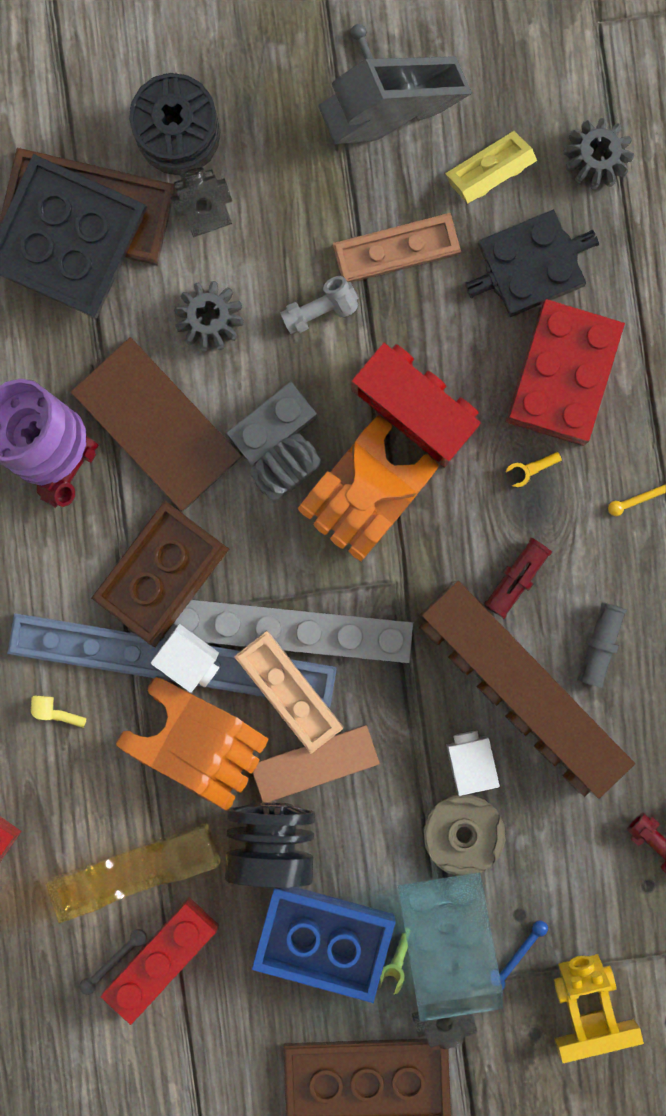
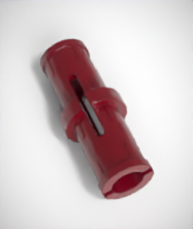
M530 538L529 543L513 565L505 567L502 572L505 576L489 599L484 602V605L505 619L507 613L524 590L529 591L534 585L531 580L548 556L552 554V551L534 538ZM528 563L529 566L526 568V570L524 571V573H523V574L520 576V578L517 580L516 584H515L514 587L511 589V591L509 592V594H507V591H508V589L510 588V586L513 584V582H514V581L516 580V578L519 576L520 572L523 570V568L525 567V565Z

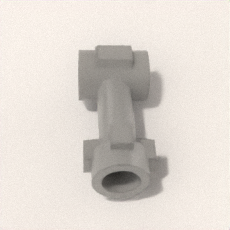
M342 276L333 277L324 284L323 290L326 295L301 307L296 302L287 305V309L280 313L290 334L297 331L301 333L309 329L308 321L333 309L339 317H346L354 313L358 307L356 301L358 296L351 281L347 282Z

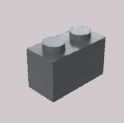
M289 382L226 432V434L253 467L265 453L269 452L285 438H289L293 434H299L317 419V413L294 384Z

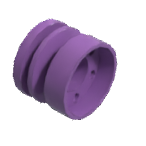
M17 379L2 384L0 386V464L10 469L26 482L41 486L52 482L56 483L69 475L80 462L86 447V428L81 417L35 381Z

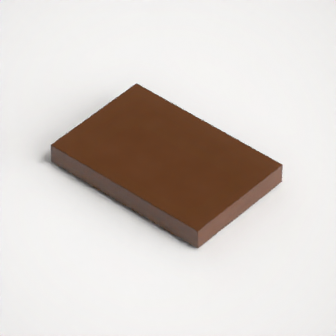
M164 500L91 599L148 644L156 647L228 552L229 548Z

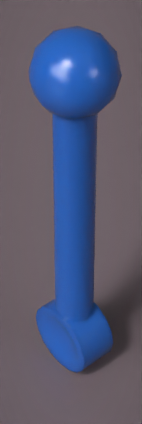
M536 921L532 926L533 932L500 974L490 977L489 986L494 992H500L505 988V979L537 938L547 934L548 925L546 922Z

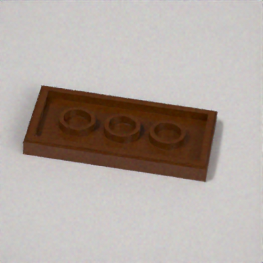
M22 148L16 149L0 216V226L31 157L35 154L146 204L147 210L125 258L158 265L176 190L175 184Z
M131 337L71 391L78 401L182 512L242 457Z
M448 1038L284 1043L286 1116H451Z

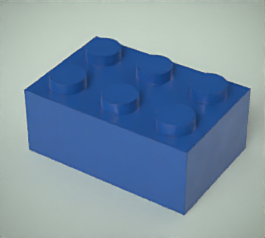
M298 887L274 888L252 970L374 1003L396 922L395 916L392 913Z

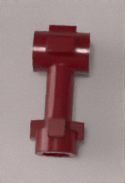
M86 436V447L82 458L73 471L56 483L52 482L42 486L37 485L36 489L41 497L40 500L54 508L58 505L61 507L70 505L75 498V488L70 483L85 460L90 463L96 456L95 451L99 445Z
M641 813L631 822L627 831L632 835L631 840L638 846L646 842L665 860L660 867L666 873V838L656 830L660 823L653 816L649 818L645 813Z

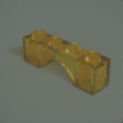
M207 823L54 876L46 883V887L60 924L99 910L108 904L137 892L170 882H178L218 868L221 861Z

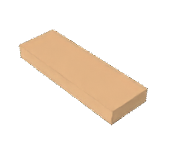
M268 630L234 656L310 754L343 729L342 724Z

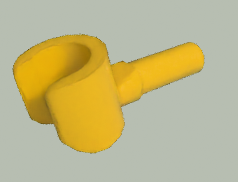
M556 452L527 465L513 463L508 466L506 473L516 467H521L525 471V479L512 486L522 487L529 482L530 476L562 461L560 454Z

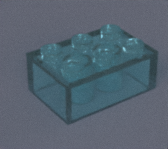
M481 873L398 885L419 1021L503 1009V991Z

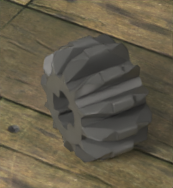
M605 118L599 119L596 129L589 120L583 121L581 125L582 132L572 130L569 139L573 144L566 145L563 150L564 155L573 158L567 162L566 170H580L575 179L578 184H581L586 176L590 177L591 189L598 188L601 178L608 187H612L616 182L615 175L625 177L628 173V168L624 163L631 162L634 158V153L625 150L632 142L631 137L624 136L618 138L617 135L622 126L617 123L610 131L606 129L607 121ZM597 147L605 151L599 161L592 157L593 151H596Z
M211 281L208 293H204L199 282L195 283L196 297L193 298L187 292H183L180 295L184 303L189 306L174 308L175 315L186 318L175 325L178 332L190 330L185 338V342L188 345H192L201 337V351L206 352L208 350L209 341L214 339L217 349L222 350L224 349V343L221 336L226 335L232 341H235L238 337L229 326H243V318L238 315H232L242 309V304L240 301L228 303L233 295V291L229 287L224 289L218 296V283L216 281ZM208 308H214L216 316L220 315L219 319H212L210 325H205L202 317L198 318L199 315L206 314Z
M293 434L265 453L252 467L250 474L255 480L256 486L263 494L265 493L271 500H279L315 473L320 467L321 459L309 441H306L301 434Z

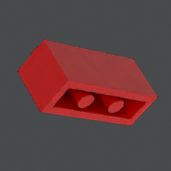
M188 897L109 983L100 997L125 1021L132 1025L216 933L219 924Z

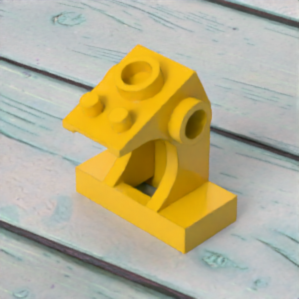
M598 954L577 956L570 961L558 964L561 977L554 979V985L559 1003L567 1002L574 1034L554 1038L562 1063L644 1044L640 1027L634 1019L616 1023L609 996L610 991L616 990V983L610 965L603 967ZM598 992L602 1010L580 1015L577 1005L579 996Z

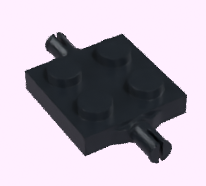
M553 209L479 240L478 246L486 262V275L465 282L466 289L469 291L468 294L470 298H473L493 289L503 300L509 316L513 317L542 305L545 299L554 300L585 287L586 280L578 265V253L599 246L597 236L595 237L596 233L592 229L571 239L562 229Z

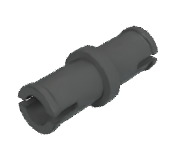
M605 602L601 603L602 607L592 637H587L586 644L589 645L580 676L577 679L603 688L612 653L617 654L619 645H616L624 615L627 612V609Z

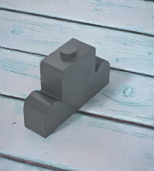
M456 56L365 59L332 82L335 94L320 103L318 107L334 144L367 142L383 138L415 117L417 120H423L435 116L471 95L472 92Z

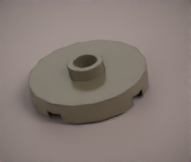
M454 794L439 801L428 813L423 828L424 846L432 861L444 872L459 877L476 876L490 868L501 856L506 841L505 826L497 809L484 798L472 794L462 796ZM467 827L471 830V837L467 841L457 839L456 833L459 828Z

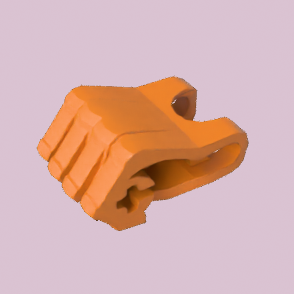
M380 415L362 431L355 443L331 472L327 471L297 508L302 515L309 519L316 515L318 519L313 525L324 535H327L331 529L334 530L335 533L330 539L336 546L344 549L348 543L352 545L348 550L349 553L361 562L409 506L439 467V464L428 454L423 455L414 465L394 466L386 459L384 439L392 429V424Z
M153 678L148 685L147 691L154 700L166 707L168 718L165 728L158 735L148 738L138 736L130 731H123L115 742L116 746L144 765L173 779L194 794L228 811L235 800V796L230 793L233 789L241 793L246 787L249 778L241 773L243 770L252 773L256 769L259 758L252 755L254 751L261 753L266 747L268 738L226 711L164 679Z

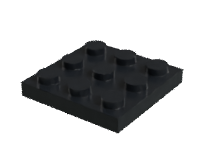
M33 154L0 226V276L97 319L147 210V206Z

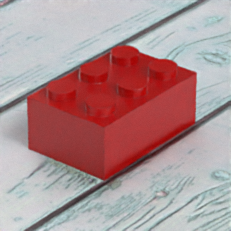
M545 299L539 310L506 423L581 446L587 444L590 441L625 323Z
M383 343L351 382V391L445 468L480 426L481 422L476 419L479 412L463 398L459 397L455 401L444 392V389L447 387L446 384L435 374L427 370L423 375L413 367L412 362L414 358L402 347L395 344L391 348L386 343Z

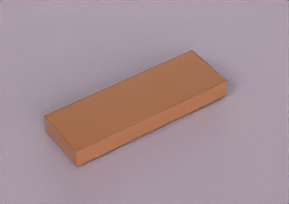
M451 213L333 243L340 276L344 277L347 282L351 281V283L460 255L461 253Z
M366 724L333 736L312 754H310L305 746L261 760L253 771V775L262 801L271 802L379 765L380 762Z

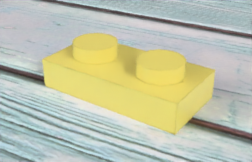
M513 131L445 174L451 187L468 204L476 198L486 195L489 190L508 178L518 175L523 169L536 162L537 159L533 149Z

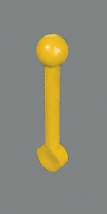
M666 484L622 502L612 501L608 505V512L612 516H620L624 509L666 493Z

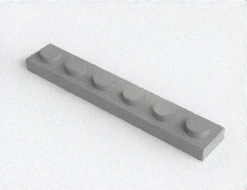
M191 600L167 631L165 638L168 639L176 627L181 624L206 643L246 647L268 630L284 651L409 663L413 622Z

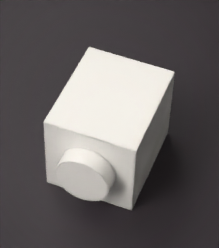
M179 624L155 655L151 664L192 693L198 683L205 688L218 671L219 667L214 662L219 652Z
M478 731L454 735L455 743L446 744L458 795L462 796L500 787L489 738L487 736L479 737Z

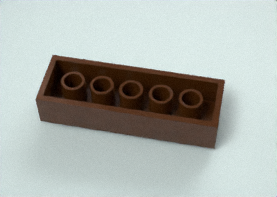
M459 580L454 581L418 615L424 621L419 628L433 643L439 645L441 642H444L453 651L448 658L462 673L468 676L473 672L481 680L476 687L492 704L497 706L502 702L510 710L505 717L521 734L523 733L527 736L531 732L539 740L534 747L550 764L552 763L556 767L561 763L567 769L562 776L578 793H581L584 797L591 793L600 799L635 765V762Z

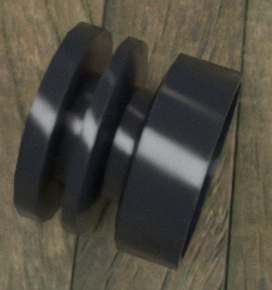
M166 73L151 78L139 88L131 101L129 121L138 148L148 163L163 173L174 175L196 172L209 163L219 147L221 130L213 98L204 85L185 74ZM180 114L182 123L177 125L175 122H171L168 125L166 120L168 115L176 118Z
M255 802L228 809L227 819L229 821L246 824V827L227 829V837L245 842V848L226 852L225 880L228 883L268 888L302 887L312 884L313 855L295 850V844L309 842L314 839V832L296 829V825L315 823L314 811L278 802Z

